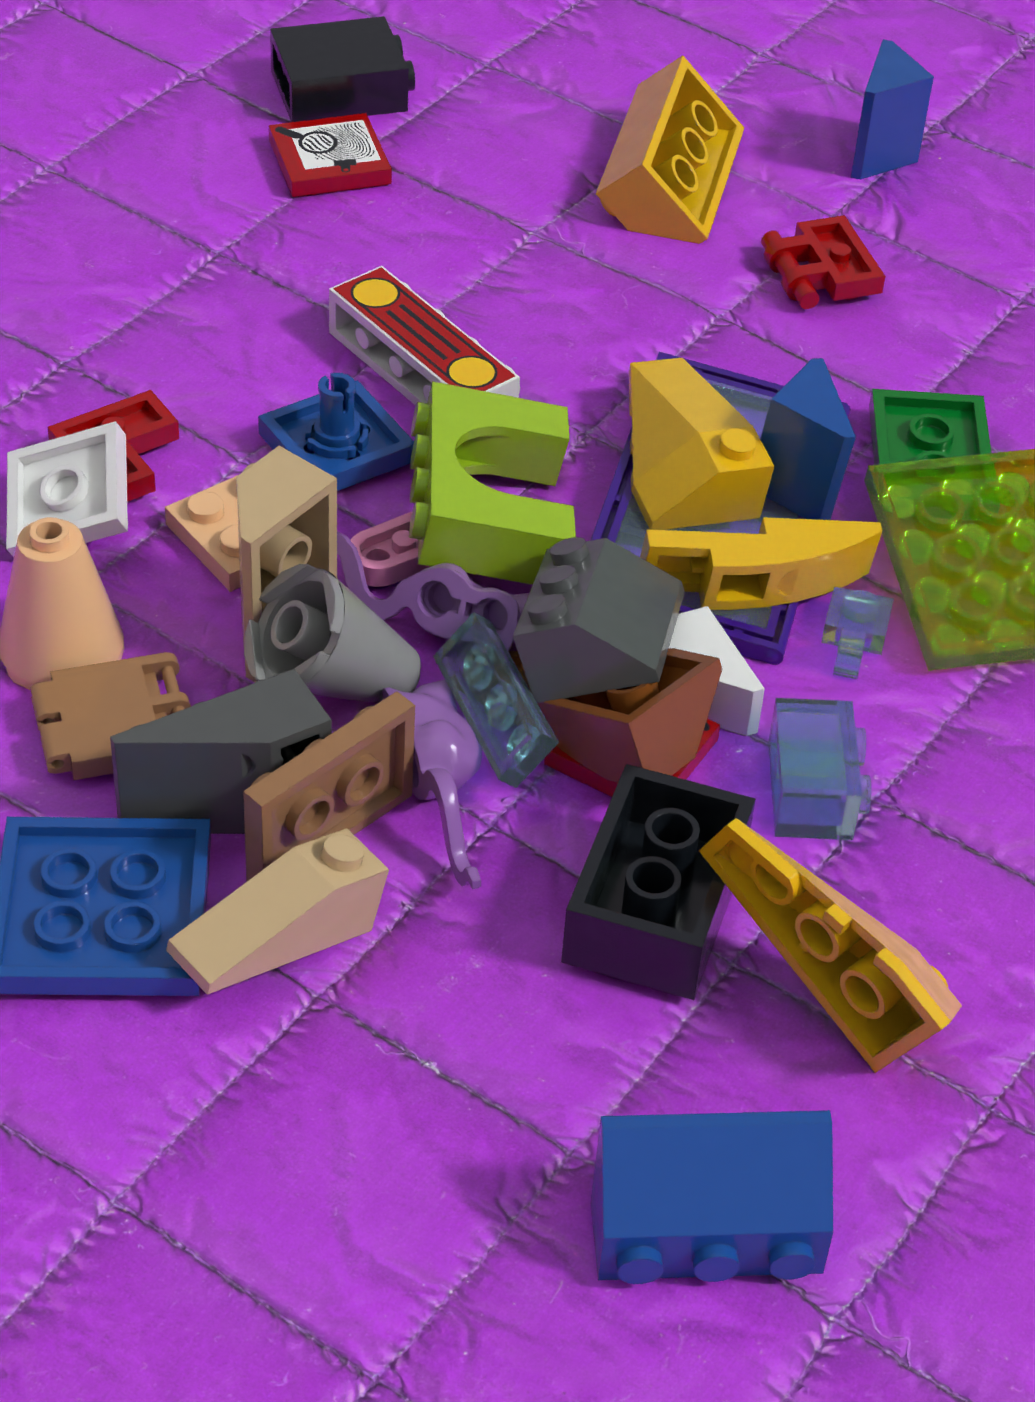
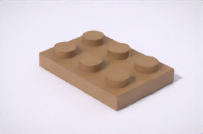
M396 691L378 704L362 709L353 720L324 739L313 741L301 754L275 771L261 775L249 788L243 791L246 881L261 872L291 848L346 828L355 835L412 796L415 705Z

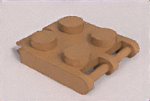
M164 652L50 671L51 681L32 685L30 687L31 700L38 730L41 735L40 739L48 772L58 774L72 771L74 780L113 774L110 736L191 707L188 696L179 690L176 675L179 673L180 667L176 655ZM164 680L167 694L160 693L157 681Z

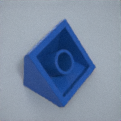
M882 40L865 89L851 178L861 180L917 163L919 159L934 76L890 40Z
M812 358L771 399L760 438L774 464L766 498L805 519L831 520L856 438L823 358Z

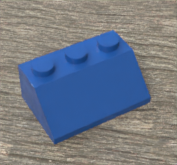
M830 1110L601 1116L590 1202L598 1280H622L630 1284H645L660 1278L697 1277L707 1282H719L730 1279L733 1276L773 1275L780 1279L792 1280L809 1274H823L833 1236V1137Z

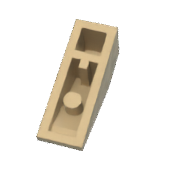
M347 828L291 848L170 938L166 951L207 995L372 931L389 869Z

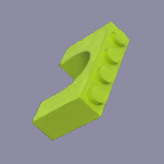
M432 381L427 403L417 402L411 427V436L415 437L410 469L415 471L410 490V503L415 504L410 520L409 538L418 539V564L432 567L441 563H454L464 569L466 573L533 585L546 550L562 540L576 537L574 506L504 493L484 485L471 475H497L556 486L570 439L568 407Z

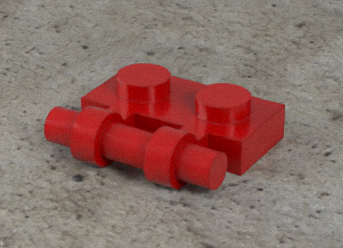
M845 215L797 222L795 236L782 238L779 232L772 230L765 233L761 239V244L765 249L764 259L772 271L781 274V286L788 297L793 301H798L803 309H811L818 304L820 298L816 290L826 289L833 301L852 300L862 296L883 293L886 276ZM808 261L809 264L799 265L798 262Z

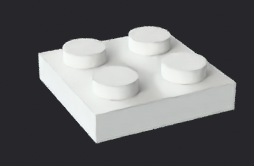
M116 421L7 452L6 549L13 557L19 533L30 523L42 518L54 517L73 523L81 531L85 543L128 532L126 434Z

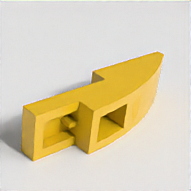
M763 517L758 534L647 529L640 558L682 581L685 592H698L701 608L708 606L710 610L763 608L794 603L824 595L847 586L869 574L883 530L881 522Z

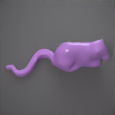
M337 531V554L342 563L347 588L382 620L392 618L406 607H409L413 612L416 622L436 637L446 639L453 637L467 638L476 642L483 650L497 654L506 653L511 649L514 643L513 634L529 593L510 595L497 588H483L474 583L460 566L454 563H441L403 579L395 587L391 596L387 599H379L368 589L357 548L347 536Z
M448 680L424 684L411 693L390 687L383 688L382 700L398 691L415 705L412 793L420 800L437 799L446 850L454 876L461 886L470 884L472 890L481 887V879L478 869L470 865L465 851L457 791L480 769L482 745L475 728L457 712L456 700Z

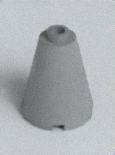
M298 564L281 572L262 592L259 600L266 603L259 622L257 623L249 619L245 631L244 656L249 672L256 680L267 679L295 669L313 695L371 703L382 701L383 688L390 687L410 693L416 688L420 679L421 669L418 652L329 571L315 568L309 564Z

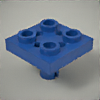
M330 373L331 390H329V379L323 376L318 382L320 394L258 416L259 434L272 450L281 446L336 477L337 491L409 465L411 462L414 441L358 380L355 381L351 376L344 373Z

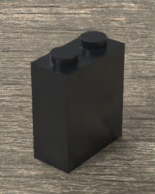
M385 16L270 29L271 72L291 122L361 113L371 116L408 111V91L415 89L414 68L410 60L405 61L401 38L398 34L393 35Z

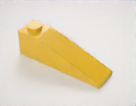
M684 358L630 363L628 371L629 415L632 417L630 454L633 455L631 492L649 529L667 530L760 518L774 470V464L753 425Z
M735 818L699 850L875 1073L941 1031L953 1020L962 1007L961 1003L949 990L944 976L935 967L929 965L915 947L739 819Z

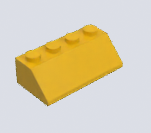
M683 55L638 84L595 194L600 198L604 209L610 215L617 217L628 231L700 244L709 237L744 131V126Z

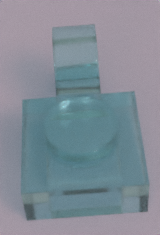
M834 586L821 642L838 646L833 675L857 679L863 651L882 655L894 598L874 595L863 590H850Z

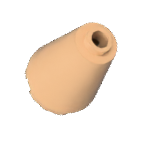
M54 517L42 518L27 525L22 529L17 538L0 627V661L5 665L7 675L14 683L30 690V687L36 683L51 681L50 671L121 660L124 653L123 631L79 528L69 521Z

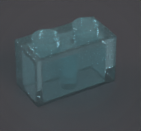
M776 698L768 740L775 837L853 840L858 814H868L871 804L870 775H860L859 766H863L865 762L866 730L865 728L855 727L853 701Z

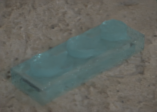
M473 612L436 652L433 658L498 780L517 788L555 748L559 741L492 622Z

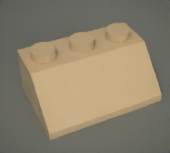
M281 446L276 447L257 462L248 465L236 477L241 615L244 646L245 631L249 619L258 623L266 606V603L260 601L259 598L264 589L281 572L298 564H309L315 568L325 569L337 578V478ZM245 659L246 677L253 682L258 681L250 674Z

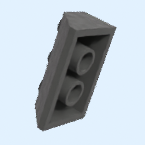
M573 537L554 544L550 549H547L513 634L534 702L541 703L659 682L685 593L682 581L607 538L585 541L584 538Z

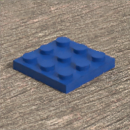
M7 816L0 859V994L200 996L198 984L166 951L170 938L206 912L211 847L210 819Z

